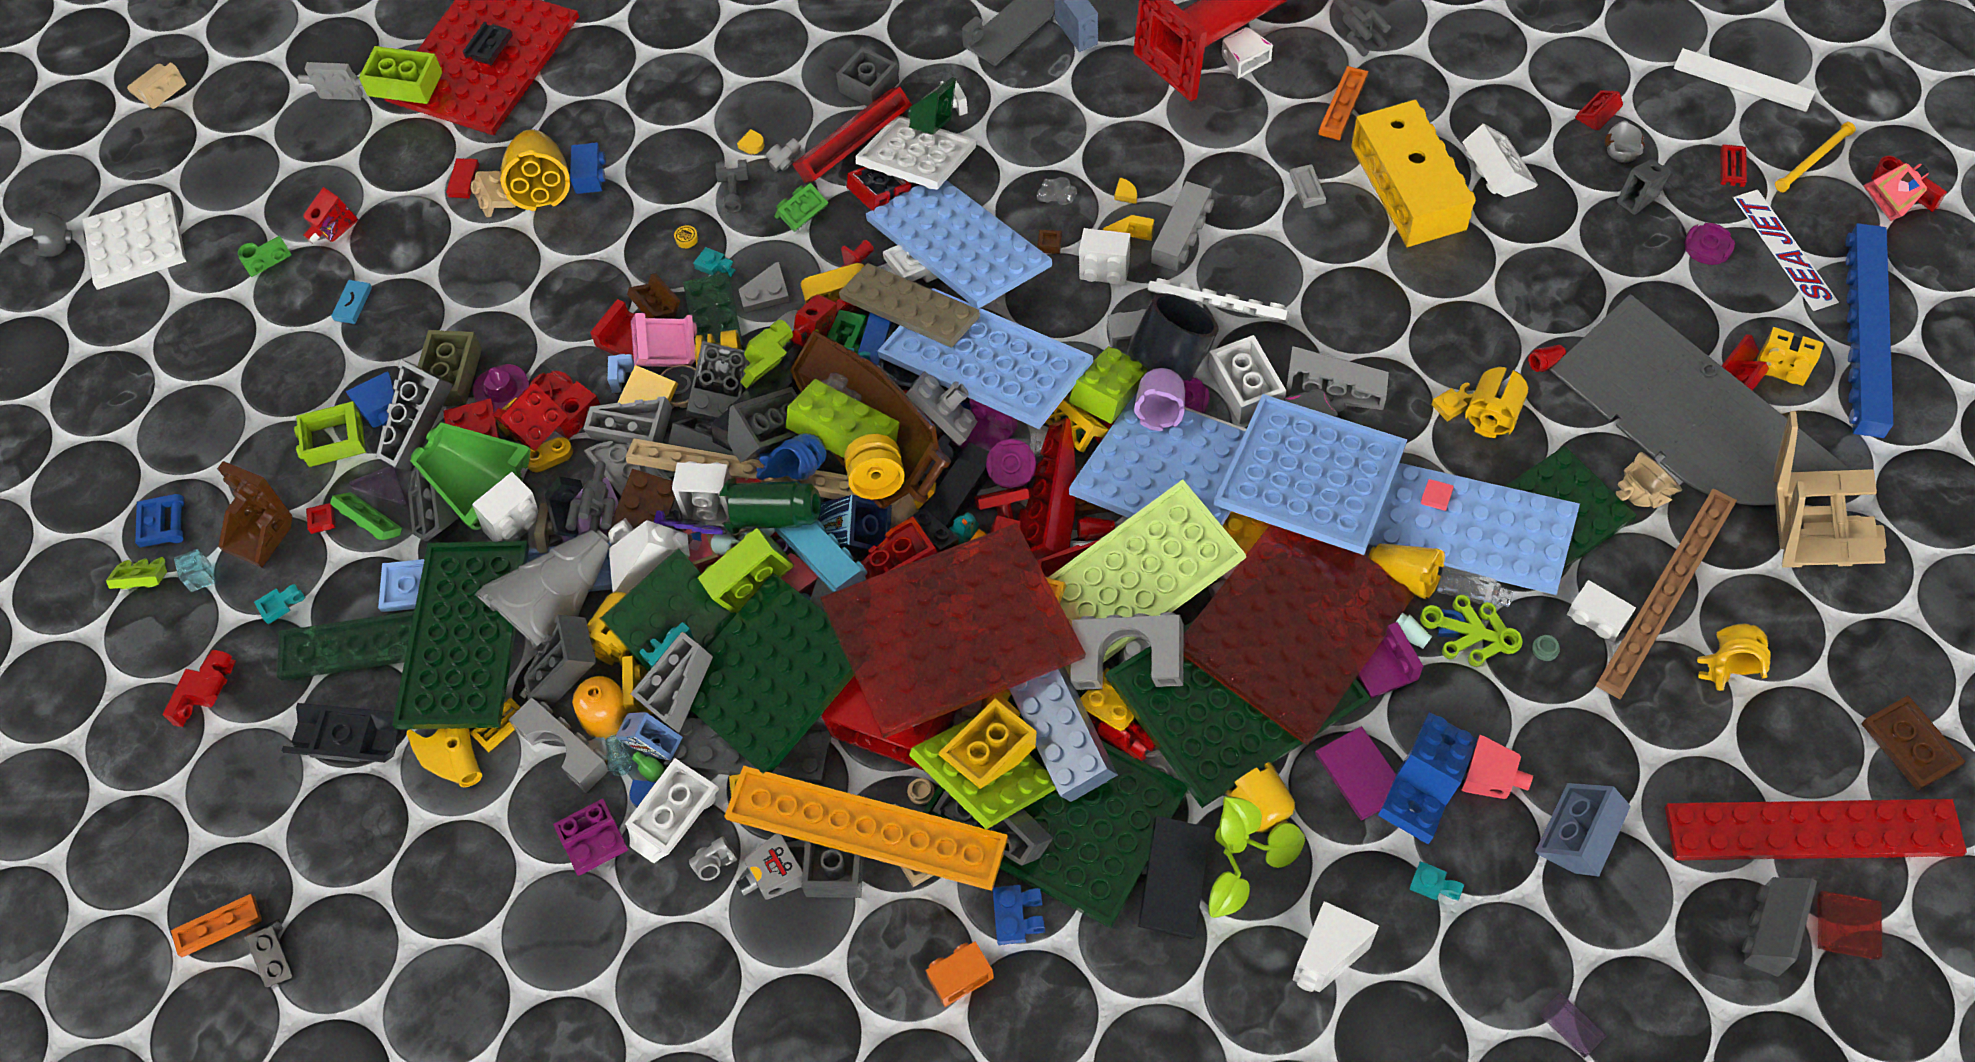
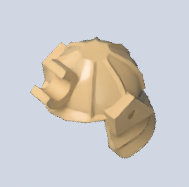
M1640 452L1635 457L1634 463L1632 462L1624 469L1625 477L1622 481L1618 482L1621 490L1616 491V495L1621 501L1628 499L1636 506H1652L1654 509L1672 501L1669 495L1682 491V488L1656 461L1645 453Z

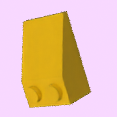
M994 699L939 752V756L981 789L1017 766L1036 747L1037 731L997 699Z

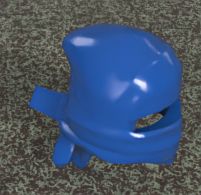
M809 433L799 434L792 439L784 441L780 447L775 448L771 453L759 454V461L764 467L757 468V479L764 480L769 477L781 478L788 476L794 480H806L825 461L827 456L826 448L817 436Z

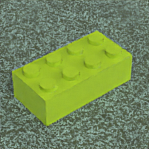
M814 379L787 407L786 428L797 434L809 433L821 439L827 450L844 458L848 445L864 435L881 434L890 437L896 442L899 421Z

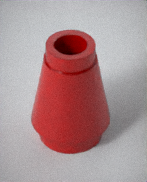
M1560 344L1535 349L1528 357L1529 365L1536 372H1545L1566 355V350Z
M1084 516L1083 519H1078L1077 521L1078 538L1085 541L1103 538L1115 529L1114 520Z

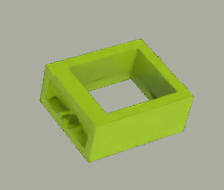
M353 401L296 416L297 426H294V431L299 440L296 451L298 457L304 459L309 467L366 453L362 415ZM346 423L348 440L313 448L311 432Z

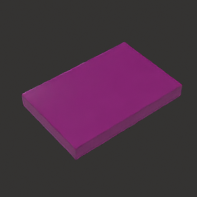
M1362 726L1316 750V757L1361 821L1380 811L1396 774Z

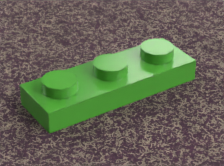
M352 492L332 496L330 505L338 509L341 514L355 521L359 527L372 533L376 539L387 540L400 536L402 527Z

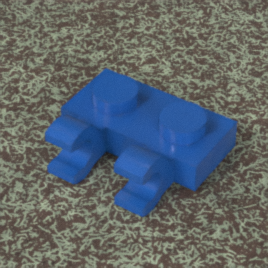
M1021 885L993 888L998 946L1026 943V934L1045 932L1043 916H1033L1024 920L1023 907L1043 905L1040 889H1030L1022 893Z

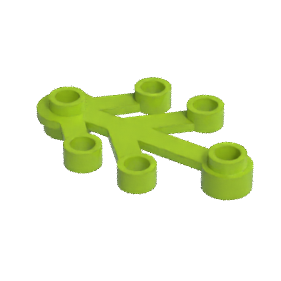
M1458 595L1455 598L1453 608L1455 611L1463 613L1469 623L1443 616L1442 610L1434 605L1425 607L1420 615V621L1426 628L1434 629L1439 626L1466 634V636L1454 642L1449 641L1445 643L1442 648V654L1447 659L1456 658L1461 650L1481 640L1493 643L1482 650L1474 649L1468 656V662L1473 667L1481 666L1485 659L1499 652L1514 654L1522 647L1523 641L1520 633L1513 628H1506L1496 613V607L1489 602L1481 605L1478 614L1483 620H1489L1495 631L1486 629L1471 607L1470 599L1465 595ZM1457 601H1463L1466 606H1459ZM1483 609H1489L1491 614H1486ZM1431 616L1435 622L1428 621L1426 617ZM1504 639H1509L1512 645L1506 644ZM1447 647L1453 648L1455 653H1449ZM1473 655H1478L1481 661L1474 660Z

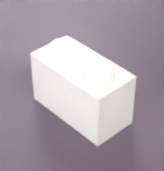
M1588 580L1573 601L1567 615L1572 617L1576 623L1594 630L1600 637L1615 642L1630 620L1636 607Z

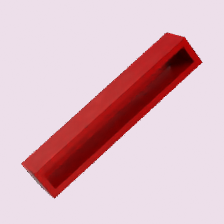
M901 87L889 89L792 165L804 183L817 180L912 106L911 102Z

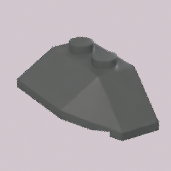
M414 467L408 490L412 534L427 542L458 519L459 516L418 469Z

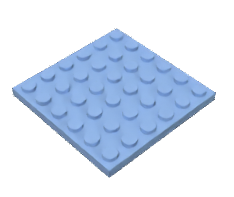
M1136 393L1070 485L1069 495L1130 518L1183 479L1223 526L1231 511L1215 506L1214 500L1245 431L1186 409L1184 410L1183 420L1176 427H1173V425L1165 427L1163 431L1150 430L1140 424V419L1134 413Z
M1262 394L1215 497L1214 505L1364 555L1404 452L1407 439Z

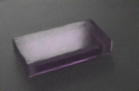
M1561 992L1539 1014L1584 1058L1606 1037Z

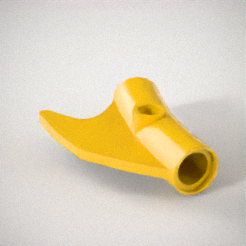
M469 728L438 729L432 736L427 738L420 736L411 729L406 732L412 750L423 768L442 778L456 782L461 787H470L481 780L482 773L473 752Z

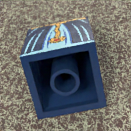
M849 495L821 503L818 520L826 529L825 533L827 535L832 533L835 536L841 549L843 547L847 548L848 551L853 552L855 557L868 556V550L874 545L877 547L885 540V534L891 529L892 505L880 508L873 500Z

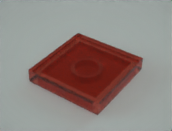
M1820 891L1818 893V949L1876 960L1882 958V901Z

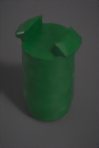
M731 478L726 481L718 495L728 496L729 519L722 524L731 534H737L741 529L802 527V525H811L818 519L821 511V499L818 490L811 483L801 484L799 481L736 483V479Z

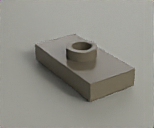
M541 503L539 505L534 537L537 552L548 553L550 537L555 533L547 503Z

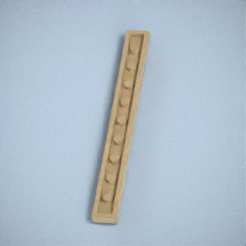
M635 438L625 456L626 462L629 464L669 471L676 470L677 462L686 463L693 461L703 464L718 462L728 466L731 478H745V480H748V478L757 479V468L764 467L756 459L740 463L738 458L733 455ZM816 470L806 480H794L788 476L781 478L769 477L760 480L761 482L799 481L801 484L811 483L818 490L820 497L829 499L856 495L849 487L847 475Z

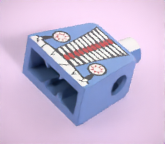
M647 712L628 713L616 734L619 740L634 750L640 751L643 755H651L652 757L669 761L673 758L683 738ZM660 739V743H653V741Z

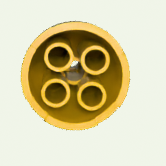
M529 129L519 133L508 145L502 160L500 179L507 199L514 205L531 211H536V207L551 204L554 207L558 205L569 191L570 177L565 158L557 144L543 132Z

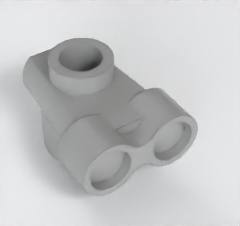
M792 138L784 148L776 144L766 153L769 165L775 172L779 169L782 171L786 170L792 164L791 159L801 153V146L797 140Z
M723 836L711 842V846L697 850L695 856L689 859L691 868L700 879L705 881L712 880L719 875L720 866H728L738 860L734 849L729 846Z

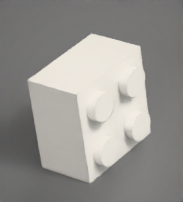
M1084 228L1079 248L1080 279L1090 282L1098 281L1126 285L1130 264V233Z

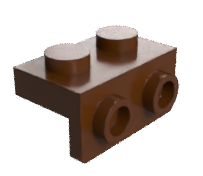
M656 273L650 275L648 284L629 287L627 296L642 313H645L647 318L675 319L680 299Z

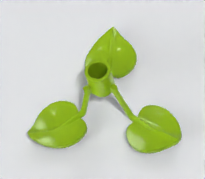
M1224 797L1220 826L1215 833V839L1225 847L1224 854L1228 857L1235 874L1228 871L1224 872L1215 881L1209 899V916L1216 918L1232 914L1241 909L1249 897V883L1244 878H1240L1241 871L1232 855L1233 853L1244 851L1247 844L1267 851L1265 860L1270 866L1276 868L1285 867L1291 864L1303 849L1305 835L1299 827L1293 823H1281L1270 832L1268 845H1263L1249 839V834L1256 832L1261 825L1262 814L1259 808L1242 798Z

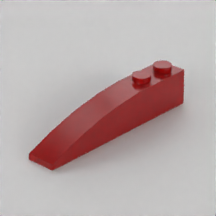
M1068 418L1051 424L1047 431L1040 452L1043 455V459L1036 466L1034 474L1036 479L1033 488H1028L1030 499L1027 502L1026 508L1021 509L1018 516V521H1021L1018 542L1011 555L1013 562L1036 565L1037 560L1068 549L1070 546L1076 497L1069 495V487L1076 478V466L1071 422Z

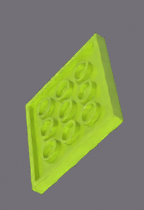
M972 717L912 747L909 756L987 830L1051 793L1056 787L1049 772L1034 760L1030 754L1017 766L981 789L939 756V752L975 718Z

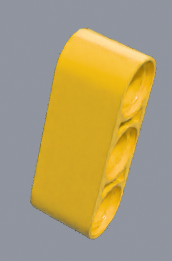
M855 263L805 278L801 282L805 303H808L817 294L836 302L840 299L839 292L865 265Z

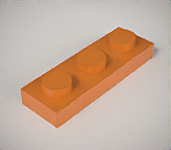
M252 894L244 896L172 929L171 934L177 955L183 958L261 922L262 918L256 898Z

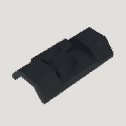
M297 703L298 723L292 741L282 748L283 753L309 755L311 758L385 763L394 757L401 730L393 727L394 712Z

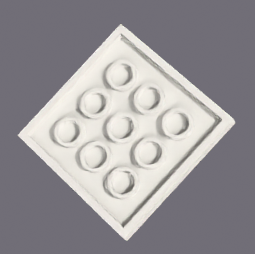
M898 116L887 124L856 155V164L883 172L889 176L905 179L907 182L923 185L929 189L938 190L976 148V140L943 129H939L933 135L909 128L910 119Z
M170 192L82 219L93 285L97 290L186 262L174 197Z

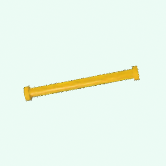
M1845 122L1836 134L1784 178H1779L1775 182V188L1779 192H1786L1790 188L1791 183L1846 136H1851L1856 131L1855 125L1851 122Z

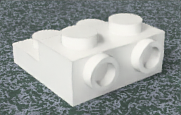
M900 245L883 251L884 260L900 277L910 281L923 278L926 283L938 278L920 264L918 260L910 256L908 252H905Z

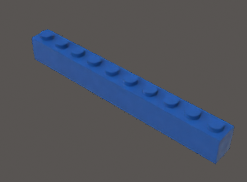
M1857 223L1852 233L1849 232L1847 234L1845 242L1846 247H1849L1846 257V265L1849 266L1846 284L1850 286L1847 294V303L1850 304V310L1847 315V323H1850L1847 341L1851 343V349L1848 354V362L1851 363L1848 382L1852 383V389L1849 393V403H1852L1849 423L1853 424V434L1885 438L1893 426L1887 227Z

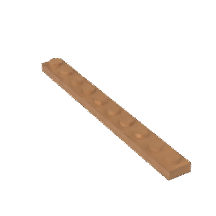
M1714 488L1712 489L1597 682L1596 687L1618 699L1622 698L1734 507L1736 499Z

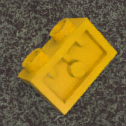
M633 656L622 657L623 706L628 713L647 712L652 715L654 714L631 695L632 691L648 673L641 664L638 665Z

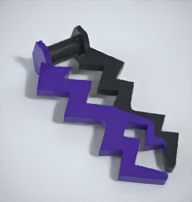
M657 510L654 518V523L672 526V529L678 531L680 529H692V532H702L701 534L723 535L727 533L725 527L706 525V523L697 520L683 519L680 510H674L673 515L665 516L663 511Z

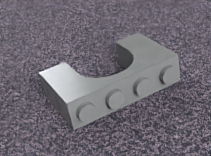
M1164 612L1160 616L1138 613L1133 615V617L1109 615L1107 618L1096 619L1093 616H1083L1080 619L1072 620L1070 681L1076 690L1103 689V660L1105 653L1114 642L1125 637H1138L1151 645V678L1156 687L1183 686L1184 624L1180 615L1172 612Z

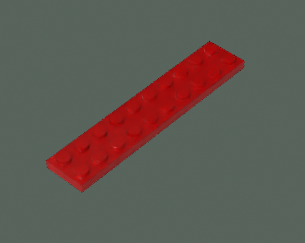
M1953 799L1667 803L1664 807L1674 860L1964 856L1967 853Z

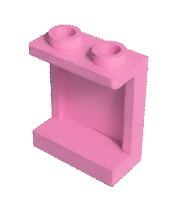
M635 313L631 320L634 366H692L695 361L694 350L696 345L694 344V337L697 333V326L692 320V315H686L684 319L645 318V313Z

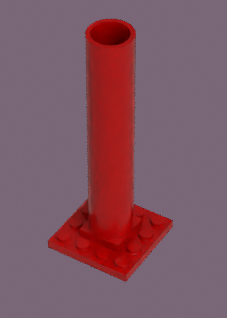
M1139 0L1133 53L1191 102L1197 99L1205 47L1288 0H1198L1184 9H1180L1171 0Z

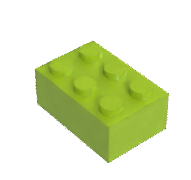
M374 46L359 76V80L367 96L428 104L443 72L435 54Z
M1108 346L1093 361L1087 371L1076 380L1069 403L1112 424L1138 392L1140 380L1146 374L1148 368L1143 366L1138 360L1132 361L1128 355L1120 350Z
M756 528L747 533L736 546L727 550L724 556L716 563L708 566L698 579L715 602L732 613H738L772 573L781 578L794 567V564L778 543Z

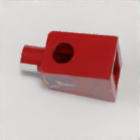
M323 187L303 214V218L311 225L303 236L312 244L321 236L330 242H334L359 219L338 196Z

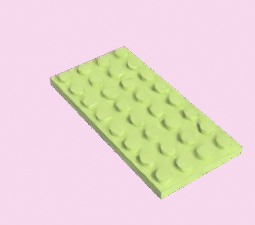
M1183 479L1048 577L1065 582L1067 585L1051 628L1046 630L1070 677L1072 620L1080 619L1083 616H1093L1097 619L1107 618L1109 615L1133 617L1135 614L1143 613L1149 616H1160L1164 612H1173L1247 558L1244 551ZM1125 637L1114 642L1106 651L1103 663L1123 649L1126 644L1138 637Z

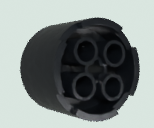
M1160 293L1152 298L1127 346V353L1132 361L1138 360L1143 366L1148 368L1147 372L1157 368H1166L1176 372L1183 381L1188 380L1190 382L1214 341L1219 327L1215 319L1196 303L1178 295Z

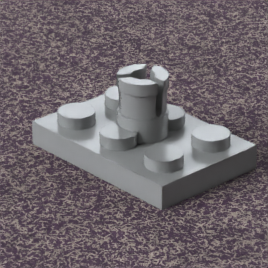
M924 371L906 393L913 403L959 446L968 438L978 422L970 410L964 409L960 405L969 396V393L962 384L959 385V382H953L950 388L945 391L934 376Z

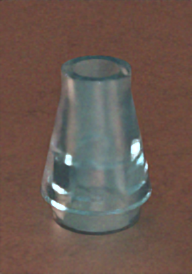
M616 735L608 737L605 740L607 769L614 776L628 774L632 770L633 758Z

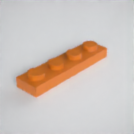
M1350 66L1346 67L1319 128L1318 135L1340 141L1367 80L1368 71Z

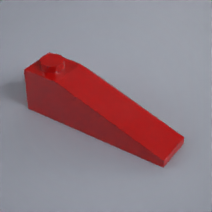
M913 516L891 528L885 534V540L877 547L874 545L868 550L869 555L861 564L867 571L865 578L869 586L846 603L870 596V582L901 578L903 585L922 580L943 567L936 548Z

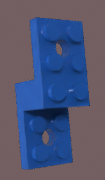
M1429 712L1413 747L1394 777L1378 816L1429 845L1435 835L1447 803L1462 782L1478 739L1469 732L1448 723L1444 718Z

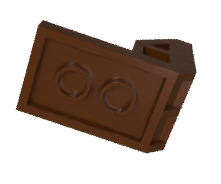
M222 461L217 469L224 477L223 481L233 488V494L236 497L225 511L218 547L225 553L262 568L291 529L292 514L264 477Z

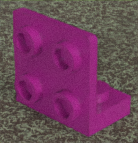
M969 398L971 412L978 422L968 438L960 446L953 439L952 444L965 449L970 442L990 451L998 442L1011 438L1018 428L1017 419Z
M1398 622L1388 625L1384 638L1347 653V658L1370 698H1375L1419 680L1423 669L1420 659Z

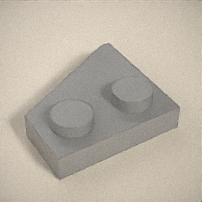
M779 262L774 263L738 289L745 313L790 301Z

